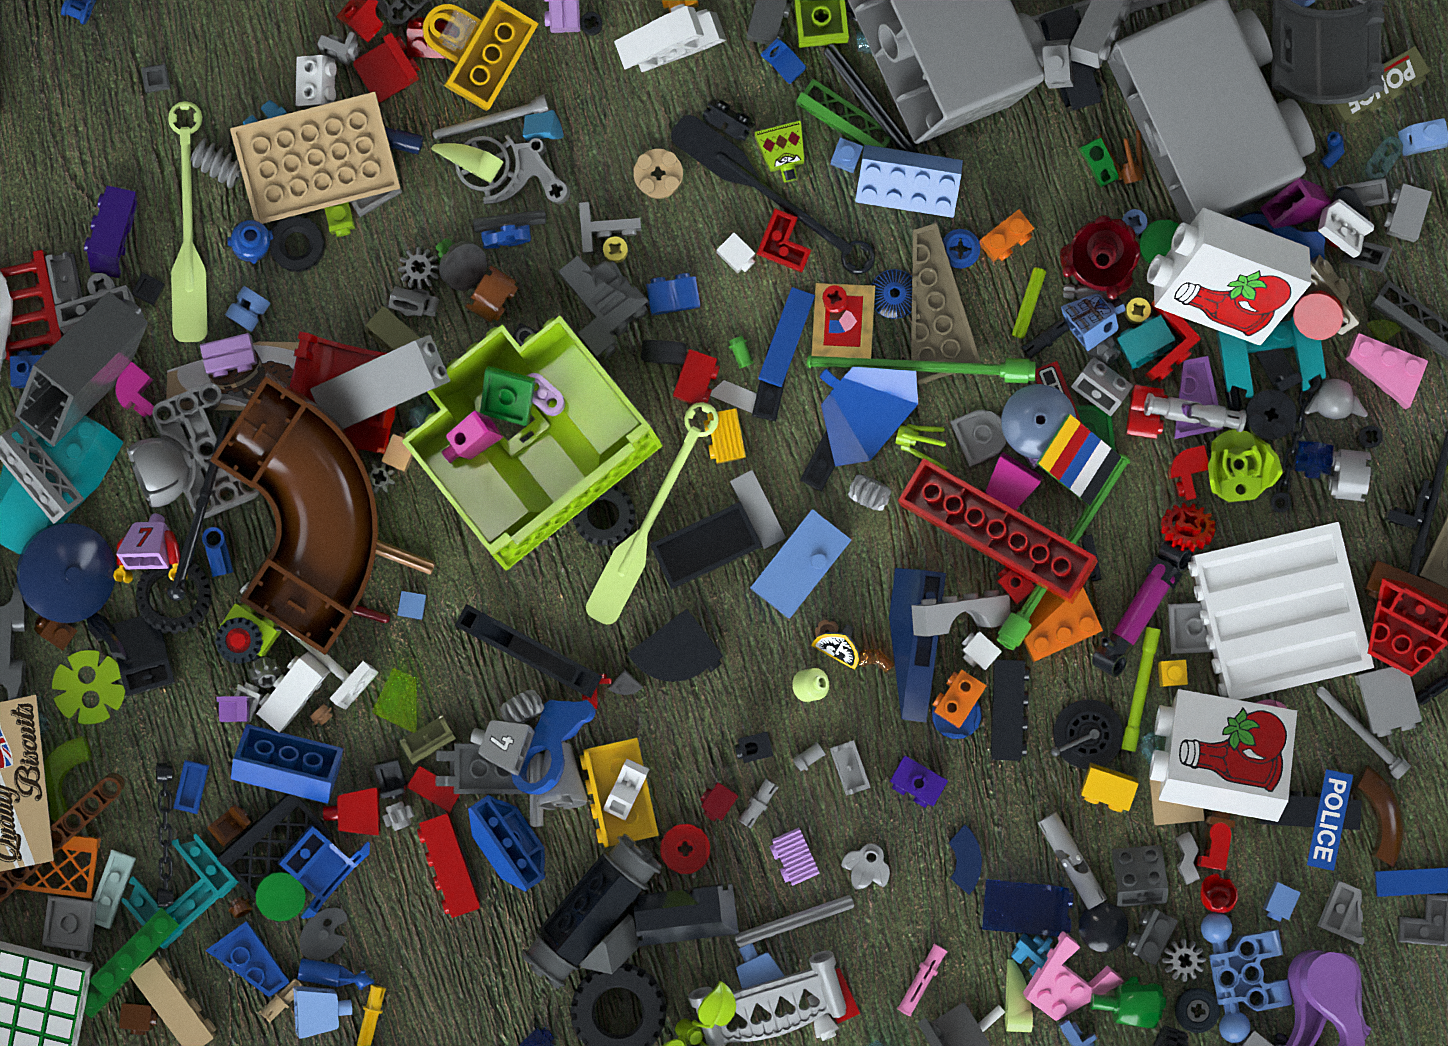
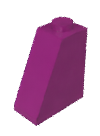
M1299 178L1260 209L1273 228H1280L1315 221L1321 216L1322 209L1332 204V201L1322 186Z

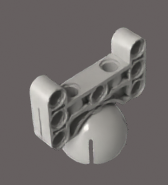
M206 383L156 404L153 408L152 419L160 438L142 439L127 449L129 460L134 462L132 468L136 479L151 507L167 505L184 492L195 514L196 504L200 497L199 493L205 480L201 471H204L206 476L212 454L209 456L201 454L200 449L203 446H210L214 450L217 440L205 414L220 405L222 393L216 384ZM206 392H213L217 398L210 402L205 400L203 395ZM184 401H189L194 407L189 411H185L180 407V404ZM164 410L169 412L171 416L167 420H161L157 417L158 412ZM182 426H184V429L188 435L189 442L187 441V438L183 432ZM219 467L209 499L210 508L206 510L204 519L256 498L260 492L257 489L253 491L245 490L242 481L234 478L233 475ZM230 491L234 497L229 501L221 499L220 493Z

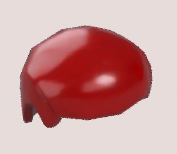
M1218 873L1207 876L1201 884L1200 900L1203 906L1212 912L1227 913L1235 907L1238 901V890L1231 879H1223Z

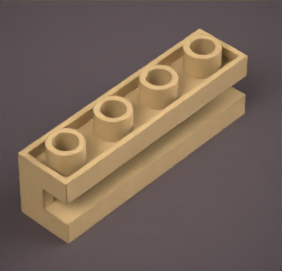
M158 956L152 958L131 976L132 980L181 1046L206 1045L217 1037L214 1033L216 1027L210 1019L207 1018L205 1020L199 1013L202 1009L194 998L189 999L184 993L187 990L185 985L179 978H173L169 972L172 969L164 958L159 959Z

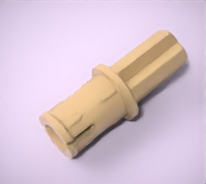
M293 979L280 993H275V997L259 1011L269 1023L285 1007L289 1008L288 1004L294 999L293 986H303L297 979Z

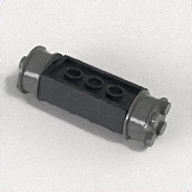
M625 833L617 837L619 842L610 853H602L539 928L541 933L537 932V939L531 947L522 950L523 954L521 957L531 965L530 969L539 977L543 975L548 977L547 980L557 989L566 985L564 980L573 970H579L580 962L588 956L596 943L604 937L612 924L620 918L622 912L636 899L641 891L640 888L646 890L648 880L655 872H661L660 868L662 865L652 857V853L642 845L640 847L636 846V842Z

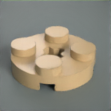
M652 149L639 156L634 166L636 186L642 193L653 199L670 197L679 188L683 180L681 162L674 153L665 149ZM657 167H660L661 171L666 172L661 177V180H656L655 176H651V172H654Z

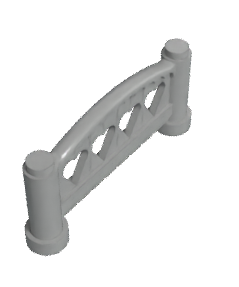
M821 951L812 955L809 959L811 969L732 992L736 1001L735 1012L743 1017L747 1024L744 1027L737 1026L734 1030H729L726 1027L727 1024L725 1026L715 1024L711 1029L702 1027L707 1045L725 1046L729 1042H750L769 1039L797 1030L826 1013L831 1014L833 1018L845 1015L847 1007L834 968L836 960L833 952ZM711 987L695 989L688 995L691 1006L696 1009L697 1015L701 1002L713 990ZM804 989H807L819 999L817 1005L809 1004L807 1008L799 1007ZM780 996L795 1006L793 1012H785L780 1016L775 1014ZM756 1003L771 1013L769 1019H761L757 1023L750 1020Z

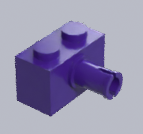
M904 755L889 782L893 783V790L902 795H905L906 792L915 796L913 801L926 808L928 804L932 807L935 805L948 780Z

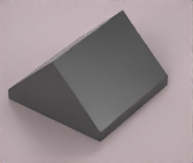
M629 914L579 965L585 969L613 974L639 948L633 917Z

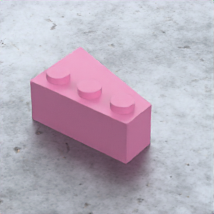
M1360 333L1353 337L1345 358L1363 375L1377 384L1382 391L1396 400L1404 409L1411 407L1428 363L1425 359Z

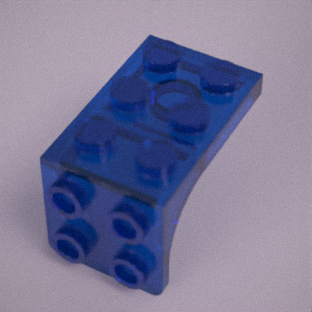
M986 879L982 930L1058 937L1062 931L1070 933L1071 918L1067 917L1068 908L1073 907V893L1069 892V887Z

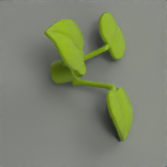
M719 981L717 986L703 999L698 1008V1017L701 1022L691 1021L687 1018L680 1020L675 1027L678 1039L670 1040L663 1046H687V1044L708 1046L702 1041V1030L699 1027L711 1029L715 1024L725 1026L730 1022L736 1011L735 997L730 988L722 981Z

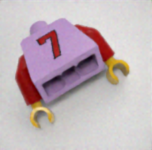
M154 513L150 516L149 522H135L130 527L128 533L117 543V565H119V568L113 573V578L116 581L132 582L133 574L130 570L126 569H167L170 564H172V569L169 571V578L174 581L181 554L175 534L164 523L165 518L162 515Z

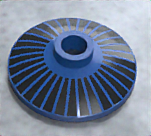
M896 269L887 270L879 274L871 285L875 286L874 309L880 315L890 319H899L909 315L912 312V276ZM897 289L899 296L896 298L892 297L890 291Z

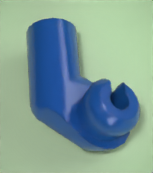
M1336 131L1328 134V153L1320 160V163L1326 169H1329L1344 154L1343 137Z

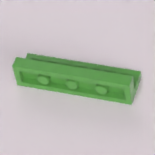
M814 79L811 80L805 91L800 94L796 101L798 106L856 144L863 146V148L864 145L886 148L891 140L888 135L882 144L870 136V131L881 130L884 132L877 121ZM813 87L823 92V102H817L808 96ZM826 95H828L829 97H831L833 100H828V101H827V96H826ZM840 103L844 107L845 115H836L829 110L828 104ZM847 108L854 113L848 114ZM860 116L864 119L866 128L859 130L850 124L849 118ZM868 122H869L870 124H872L873 126H875V127H870V128H869Z

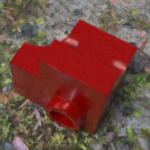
M350 0L336 16L339 21L368 43L384 25L376 15L377 0Z

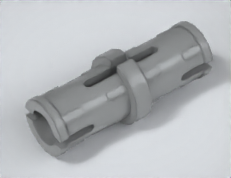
M765 778L754 797H750V803L740 818H738V821L752 828L761 812L767 809V803L779 787Z

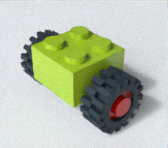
M235 603L219 626L215 645H217L218 653L229 662H251L267 654L282 630L277 628L278 625L265 616L261 617L257 614L256 610L245 603Z

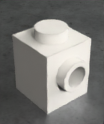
M980 631L976 635L971 632L962 642L965 646L961 650L965 654L962 658L972 667L977 664L983 671L1002 652Z

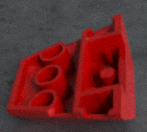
M1382 577L1367 654L1412 677L1448 645V605L1405 582Z

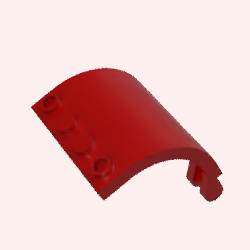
M299 331L297 339L300 341L298 349L295 348L293 355L296 357L290 386L315 402L310 390L311 388L387 353L358 348ZM396 406L344 429L357 449L385 454L386 447L389 444L391 426L395 418Z

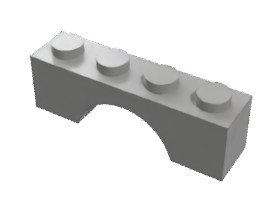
M986 590L982 596H978V593H965L963 598L957 599L956 595L943 596L942 601L936 602V598L922 599L921 604L912 605L914 635L934 636L948 634L953 620L964 611L972 616L977 626H1003L1011 613L1009 595L999 594V590Z

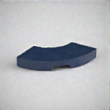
M964 824L948 842L954 850L956 857L955 871L950 879L970 895L980 877L982 857L974 834Z

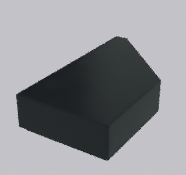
M1092 534L1081 537L1083 549L1096 556L1098 560ZM1099 560L1090 574L1091 581L1093 582L1102 580Z

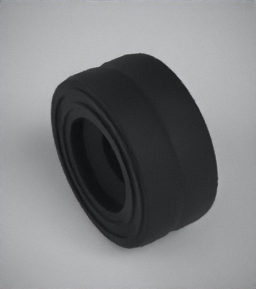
M666 340L642 341L641 361L671 365L684 364L686 359L685 343Z

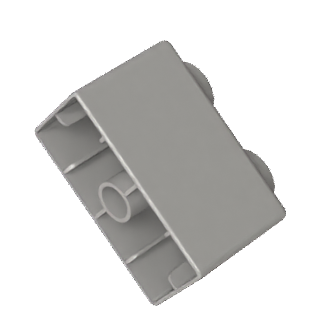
M848 0L909 134L916 144L1008 108L1044 80L1045 74L1042 67L1044 65L1043 45L1045 40L1042 32L1029 15L1016 13L1011 0Z
M1206 0L1123 38L1114 44L1107 59L1182 222L1189 225L1202 208L1228 216L1284 190L1306 172V166L1302 157L1313 153L1316 147L1312 130L1298 103L1294 99L1288 98L1276 104L1262 75L1260 67L1272 62L1273 53L1260 20L1251 9L1247 8L1234 14L1228 0Z

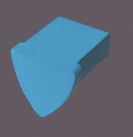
M549 110L540 114L525 115L523 128L525 140L530 141L534 138L555 140L563 138V130L555 111Z

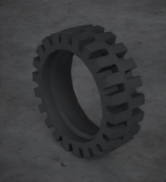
M172 564L167 569H147V572H143L136 591L137 605L145 621L149 625L151 624L154 629H161L163 633L171 631L172 634H178V631L181 630L184 633L190 627L192 629L197 627V623H201L205 619L204 616L208 614L209 606L211 605L210 585L205 573L200 570L199 566L190 564L188 578L193 580L198 588L199 596L197 603L189 613L176 618L161 616L154 611L149 599L152 586L158 579L169 575Z

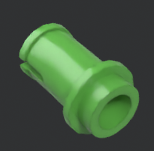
M743 336L729 341V349L732 348L739 369L754 363L746 345L748 341L747 339L744 340Z

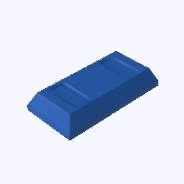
M189 760L184 761L173 809L198 814L209 765Z

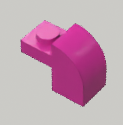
M130 362L116 382V396L120 404L128 410L135 403L136 405L133 409L144 418L147 415L152 417L155 406L141 394L154 379L136 364Z

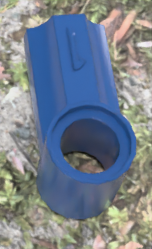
M218 527L206 529L202 536L212 577L234 572L226 534ZM212 531L218 532L221 536L220 543L215 546L211 545L208 541V535Z

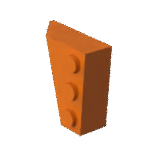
M1082 587L1073 604L1047 590L1029 617V623L1032 627L1023 639V643L1032 662H1035L1102 632L1103 629L1084 587Z

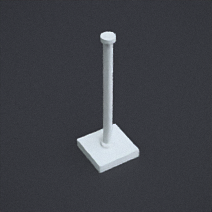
M247 582V583L242 587V589L240 590V593H241V594H242V592L244 591V589L246 588V586L248 585L249 582ZM288 632L343 681L338 690L330 697V700L345 710L379 673L373 666L362 661L354 672L349 674L328 654L324 655Z

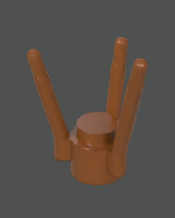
M1136 130L1137 162L1133 161L1128 138L1123 140L1128 163L1122 165L1123 170L1119 167L1102 135L1098 134L1097 138H1102L1114 162L1113 165L1119 176L1118 180L1123 179L1124 185L1143 180L1142 174L1145 172L1142 162L1140 130Z

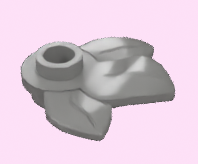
M868 843L860 850L850 851L843 858L841 866L852 870L851 881L855 889H863L870 885L872 881L884 887L889 880L890 869L883 860V849L875 843ZM874 853L876 858L870 860L867 858V854Z

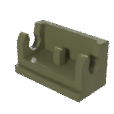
M384 306L371 318L364 329V332L388 353L420 339L415 332Z
M444 715L403 738L400 742L411 763L416 764L456 740L457 737Z

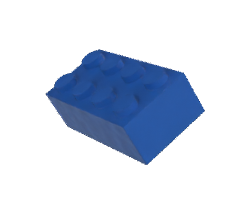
M246 724L233 758L231 779L328 804L340 771L343 748Z

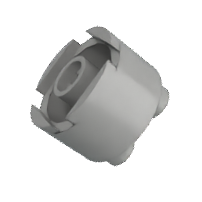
M1346 449L1332 452L1331 466H1334V476H1329L1328 490H1330V495H1333V498L1365 501L1363 494L1367 495L1371 473V467L1366 466V460H1371L1370 452Z

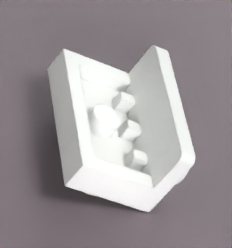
M1338 199L1322 209L1318 231L1351 257L1355 258L1360 255L1364 236L1374 230V225L1344 201Z

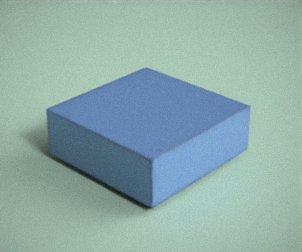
M401 591L397 616L423 620L427 595Z

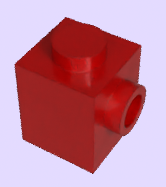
M1008 567L998 573L1000 579L996 581L997 584L1009 595V598L1015 605L1035 588L1029 579Z

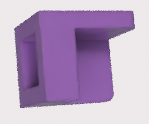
M249 696L217 697L220 722H250Z

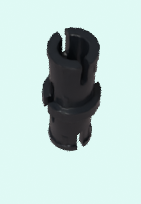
M1060 317L1045 330L1041 329L1038 331L1036 337L1022 345L1021 349L1024 353L1027 352L1026 356L1032 359L1042 349L1051 347L1053 341L1069 331L1068 325H1064L1065 321Z

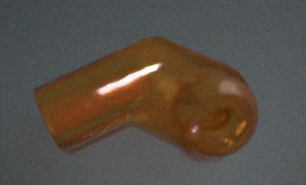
M864 649L859 653L858 665L861 667H866L868 664H877L887 673L894 666L879 649Z

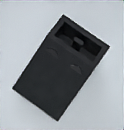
M142 616L112 624L115 630L111 632L121 642L127 655L126 660L117 658L126 696L132 697L179 683L167 639L161 629H154Z

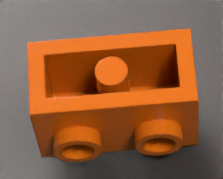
M1018 209L980 239L979 243L993 263L998 259L1003 261L1013 253L1011 249L1019 243L1022 246L1033 237L1031 233L1035 228Z
M962 669L959 673L955 671L946 682L950 687L945 694L940 692L932 704L936 707L933 711L957 728L961 727L986 688L985 684Z

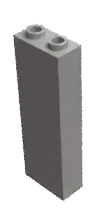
M428 335L315 386L310 390L316 404L330 414L343 429H346L450 382V379L437 351V347L431 335Z

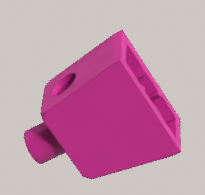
M474 410L446 435L450 445L441 452L449 463L459 456L470 460L503 438V435L489 416Z
M1002 452L985 493L1016 510L1040 484L1043 476Z

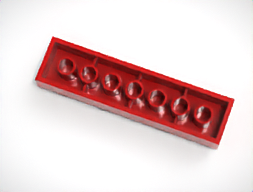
M924 458L898 499L899 504L903 508L1071 604L1074 603L1098 562L1093 554Z

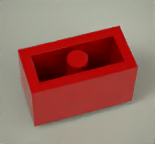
M689 349L673 398L692 405L700 402L708 403L712 389L708 388L711 379L716 380L720 366L716 365L717 358Z

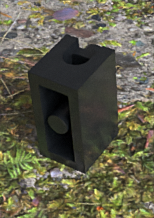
M768 732L739 738V744L734 745L738 760L743 759L744 763L773 756Z

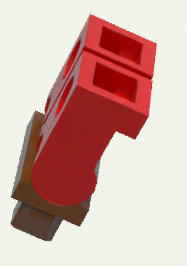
M1212 810L1211 816L1205 817L1204 824L1208 826L1204 830V838L1206 840L1204 855L1196 856L1195 866L1226 870L1231 829L1235 827V821L1230 820L1231 813Z

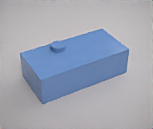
M812 509L750 589L790 619L851 542V539Z

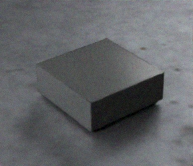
M166 64L141 68L146 93L171 89Z

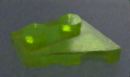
M393 667L372 713L416 734L417 678Z

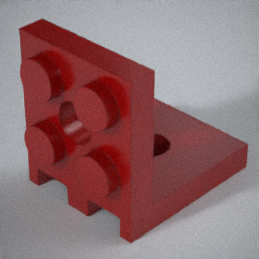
M1153 301L1150 304L1151 309L1157 316L1162 315L1170 331L1181 342L1144 375L1150 382L1155 379L1160 382L1173 371L1170 366L1174 362L1178 366L1192 354L1189 349L1201 338L1181 316L1156 308Z

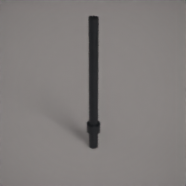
M1446 431L1431 485V494L1424 510V518L1419 528L1416 543L1412 544L1410 551L1412 557L1408 573L1417 576L1421 559L1425 558L1427 550L1425 545L1448 465V431Z

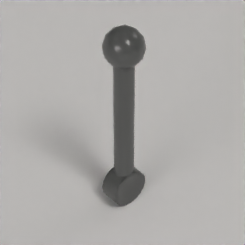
M1092 729L1089 734L1060 747L1055 746L1051 749V754L1058 756L1061 751L1088 739H1097L1099 731Z

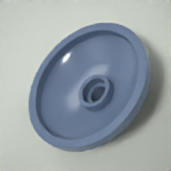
M1044 384L1025 386L1016 391L1006 402L1001 416L1002 432L1008 444L1017 453L1028 458L1039 459L1067 414H1071L1076 418L1075 410L1067 396L1052 386ZM1043 416L1045 419L1044 424H1037L1036 417Z

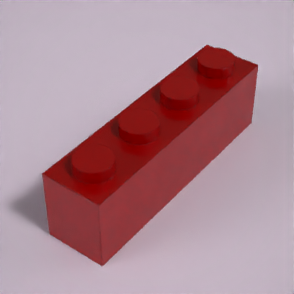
M446 813L419 823L420 828L417 829L420 842H426L429 851L425 853L429 867L434 866L437 875L433 879L437 890H442L445 899L441 900L445 914L450 913L451 918L480 909L481 904L450 814Z

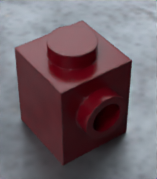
M717 782L713 790L708 787L700 798L704 802L701 807L705 809L702 814L714 822L717 818L722 821L738 798V795Z

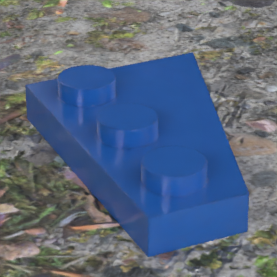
M248 921L205 950L268 997H271L290 983L288 977Z

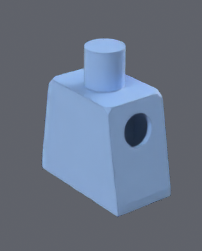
M1445 118L1413 124L1398 132L1403 156L1448 147V130ZM1409 135H1411L1412 137V144L1410 142Z
M293 986L295 1033L299 1039L338 1029V1016L352 1015L351 1000L338 1001L337 993L334 989Z

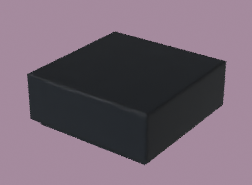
M142 272L132 291V295L154 306L165 284Z

